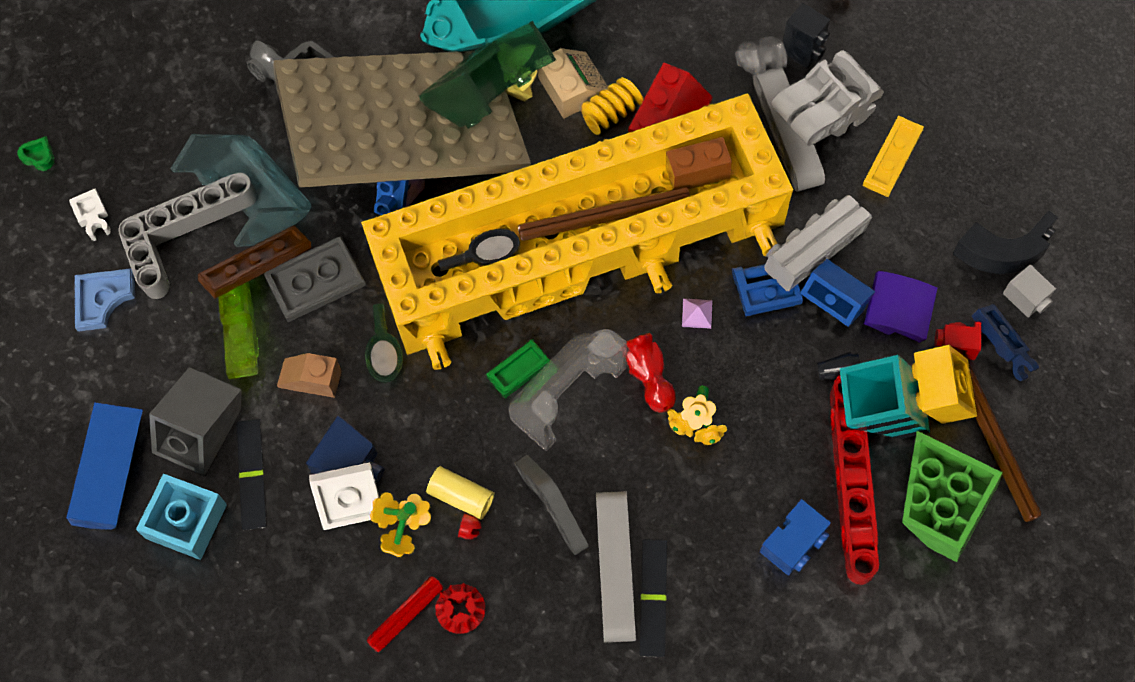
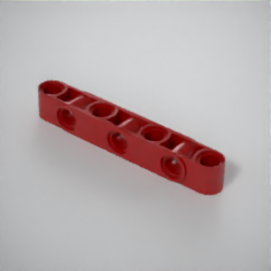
M838 376L830 392L842 547L845 554L848 578L855 584L863 585L870 582L879 569L878 532L868 434L866 431L846 426L843 394L838 389L842 387L841 376ZM844 444H853L858 452L849 453L844 448ZM849 503H860L864 511L860 513L853 511ZM859 561L866 563L869 566L870 573H860L856 569L855 563Z

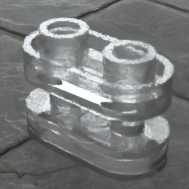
M773 36L760 39V46L751 41L739 44V50L735 52L738 66H743L744 70L752 75L765 73L766 66L774 70L787 66L784 45L781 40Z

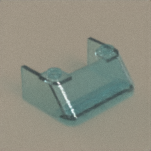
M191 134L170 168L174 173L194 172L200 183L204 186L235 173H244L248 176L257 191L258 197L252 206L243 209L249 220L233 242L236 247L253 246L297 224L305 218L311 209V204L263 148L255 140L245 135ZM246 188L240 189L237 193L243 192Z

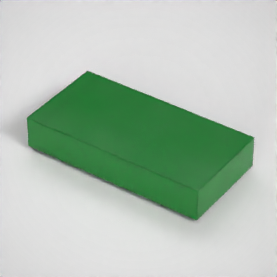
M532 339L489 371L486 376L504 398H507L549 366L551 360Z

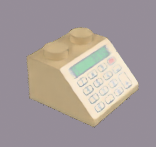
M561 48L537 59L538 78L563 119L581 111L582 103L590 102L591 97L598 96L601 90H607L608 88L586 52Z

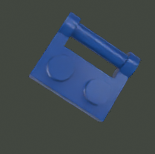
M765 264L744 269L741 266L732 268L734 283L738 289L745 317L802 304L803 298L800 294L799 285L797 284L790 291H786L777 283L776 279L747 284L746 280L769 275L765 271Z

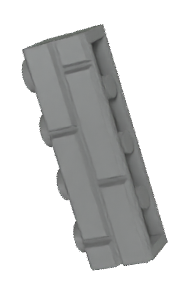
M850 195L845 196L840 201L837 199L832 200L825 208V213L821 216L817 213L814 214L807 221L806 227L803 230L795 229L789 234L785 244L781 246L777 243L766 254L768 260L764 266L765 271L773 279H776L777 283L786 291L794 288L826 259L829 260L867 229L872 219L871 214L862 206L860 207L859 203Z

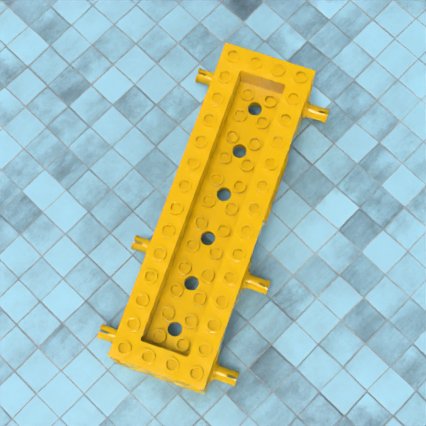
M747 93L714 105L709 104L708 107L703 106L699 110L612 139H604L603 142L599 141L594 145L361 223L407 355L427 348L433 369L439 370L442 369L439 357L442 359L444 368L451 364V359L448 356L444 342L462 336L460 322L495 310L504 320H508L583 294L591 277L617 268L621 269L625 280L648 273L655 293H662L661 287H663L665 292L672 287V283L669 281L664 267L679 262L680 247L725 231L731 243L755 236L763 256H766L768 251L777 244L772 229L784 226L793 188ZM720 137L724 138L732 161L730 179L688 189L690 197L628 218L561 232L554 239H548L544 236L526 241L520 239L518 225L522 223L651 195L656 192L673 190L666 170V151ZM494 229H507L513 231L519 237L520 249L513 257L487 266L471 262L467 265L464 264L451 268L446 275L441 277L435 276L432 273L434 268L439 266L437 260L469 250L471 241L483 232Z

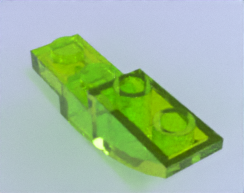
M248 281L218 297L220 320L223 325L226 374L229 380L259 374L257 357H259L258 340Z

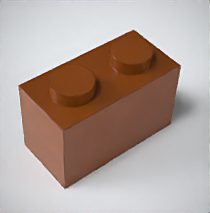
M723 137L666 151V170L672 189L682 187L691 189L730 179L732 161Z

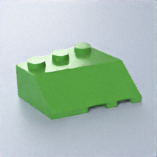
M917 431L902 523L928 548L957 562L999 485L1002 472Z

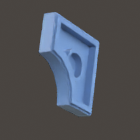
M131 268L75 275V328L77 331L107 328L109 317L114 309L124 301L135 298V278Z

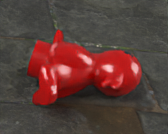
M650 333L638 335L626 342V346L629 349L626 354L627 365L630 369L629 373L643 383L647 405L655 412H667L675 404L676 393L673 385L663 378L664 358L662 351L656 342H652L653 336Z

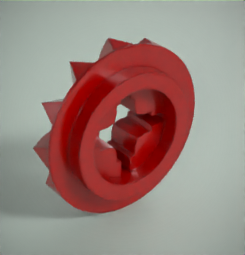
M465 583L450 585L449 588L440 593L435 604L439 623L447 631L456 634H464L474 630L480 625L485 615V602L482 595L475 587ZM467 599L465 607L471 615L460 612L454 616L455 608L450 601L461 603Z

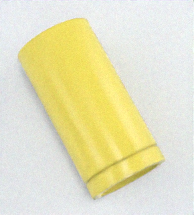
M441 466L433 473L426 490L427 494L480 520L487 514L495 495L493 491Z

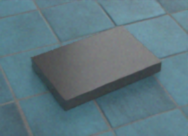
M342 236L298 255L264 273L287 322L293 321L366 286Z

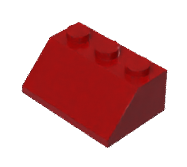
M663 63L631 122L628 133L699 110L703 106L708 107L713 97L689 72Z

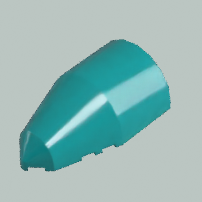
M431 0L427 4L425 12L427 15L423 33L420 36L426 44L450 52L472 51L503 44L504 42L541 35L597 0Z

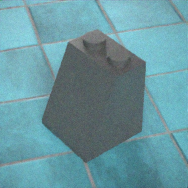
M189 367L149 414L152 453L201 475H205L241 411V389Z

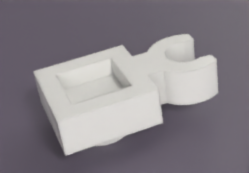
M96 189L69 200L78 223L81 227L86 226V232L91 240H97L94 232L98 228H103L107 235L110 234V227L102 219L107 217L108 214Z

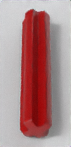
M429 577L367 638L368 644L375 651L380 652L442 591V584L435 577Z

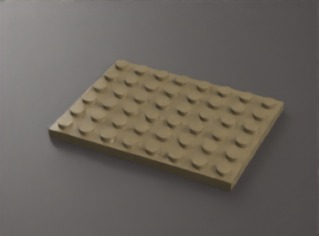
M492 50L273 60V71L299 187L510 173L531 166Z

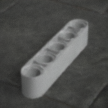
M777 67L754 73L753 82L757 96L795 191L798 192L823 185L825 183V174L814 144L807 146L791 128V124H788L771 105L774 97L790 86L783 68Z
M627 491L596 493L604 643L636 641Z

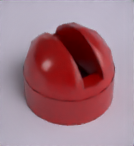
M464 513L457 537L463 539L476 538L480 534L476 529L482 528L478 518Z

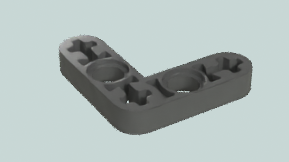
M528 455L514 462L524 482L544 502L572 553L577 555L589 546L551 477Z

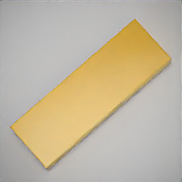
M898 116L868 172L863 186L889 197L924 126Z

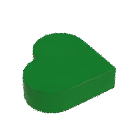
M46 136L22 144L17 151L22 163L29 166L33 165L37 170L46 171L54 164L50 141Z

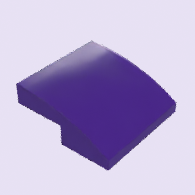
M883 271L876 272L872 287L875 293L869 301L864 324L888 335L896 332L919 343L925 341L938 288L910 277Z

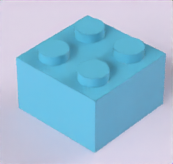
M163 473L136 530L147 540L201 560L227 504L217 493Z

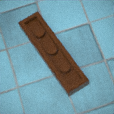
M293 225L198 274V281L214 298H217L311 249V241Z

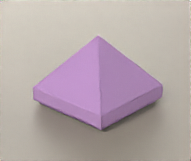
M683 299L682 327L711 329L712 300Z

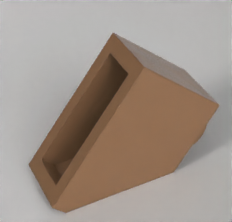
M306 353L285 358L277 387L335 398L342 370L337 359L333 357Z

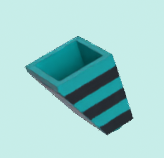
M899 355L840 368L847 427L900 439L916 436L917 431L923 434L930 433L928 415L919 409L916 400V393L919 392L918 381L913 376L912 366Z

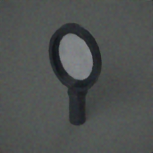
M494 229L483 232L471 241L469 250L437 260L440 271L464 264L467 265L471 262L487 266L513 257L520 249L519 237L513 231L507 229Z

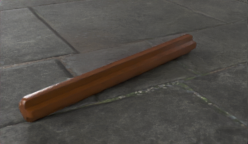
M687 187L548 217L519 224L518 232L520 239L526 241L628 218L690 197V193Z
M969 363L977 417L975 418L1023 519L1026 522L1033 521L1041 516V511Z

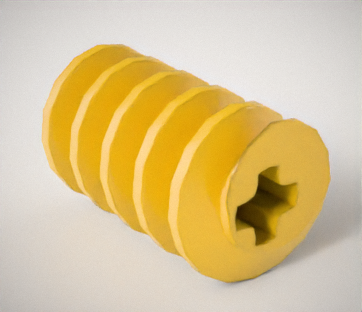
M621 77L617 79L616 84H610L607 90H601L598 96L591 97L590 102L582 103L581 112L589 129L594 134L600 135L599 125L605 130L609 129L608 119L616 124L618 122L616 113L622 118L626 117L625 107L633 112L635 110L634 102L641 106L643 97L631 81Z

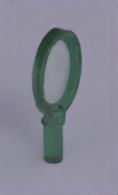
M375 304L373 305L374 331L376 334L369 339L366 345L365 362L369 373L374 379L387 383L399 376L403 365V354L397 339L387 333L388 328L386 326L384 305Z

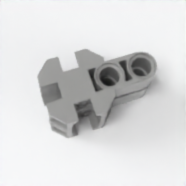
M844 50L835 54L832 63L827 65L828 62L826 60L818 63L804 79L779 92L771 102L772 107L788 124H791V128L807 146L813 145L831 134L839 137L846 132L851 123L855 127L862 124L876 108V105L872 102L881 98L884 93L880 86Z

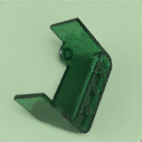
M531 21L474 51L422 91L418 97L427 108L459 127L466 126L469 129L478 124L483 117L492 113L488 104L497 96L515 84L518 88L532 80L530 75L534 71L556 61V58L534 22Z

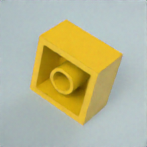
M950 345L915 352V363L912 364V373L919 386V392L916 393L919 409L941 424L977 417L968 359Z

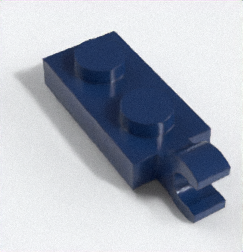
M995 304L980 308L971 316L975 322H981V332L995 346L998 355L1004 358L1007 363L1013 362V374L1016 379L1022 381L1029 377L1024 371V366L1030 372L1039 369L1038 363L1027 354L1030 349Z

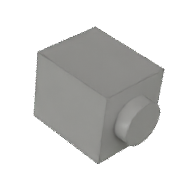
M1030 264L1009 282L1003 294L1029 318L1036 311L1041 314L1052 304L1053 301L1050 297L1056 288Z

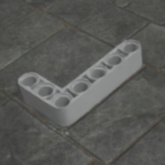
M244 173L229 175L130 216L120 223L118 228L119 235L134 278L148 297L152 299L162 298L168 293L170 288L169 280L156 246L252 206L256 202L258 195L247 175ZM246 188L243 192L237 193L240 189ZM219 199L218 202L211 204L214 200ZM192 210L191 213L185 215L187 211ZM166 221L163 225L158 226L161 222ZM145 255H148V257H147L146 259H144L143 261H140L142 257H144ZM157 278L155 283L149 285L150 281Z

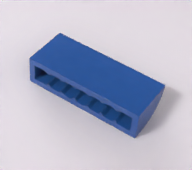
M94 402L67 514V520L71 526L104 530L116 528L143 413L142 409Z

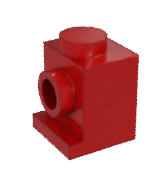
M959 322L950 323L949 325L945 324L943 329H936L935 346L950 345L960 354L966 356L968 360H975L981 351V322H975L973 327Z

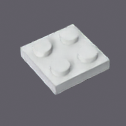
M370 462L309 475V483L323 530L371 520L370 513L373 509V500L380 497Z

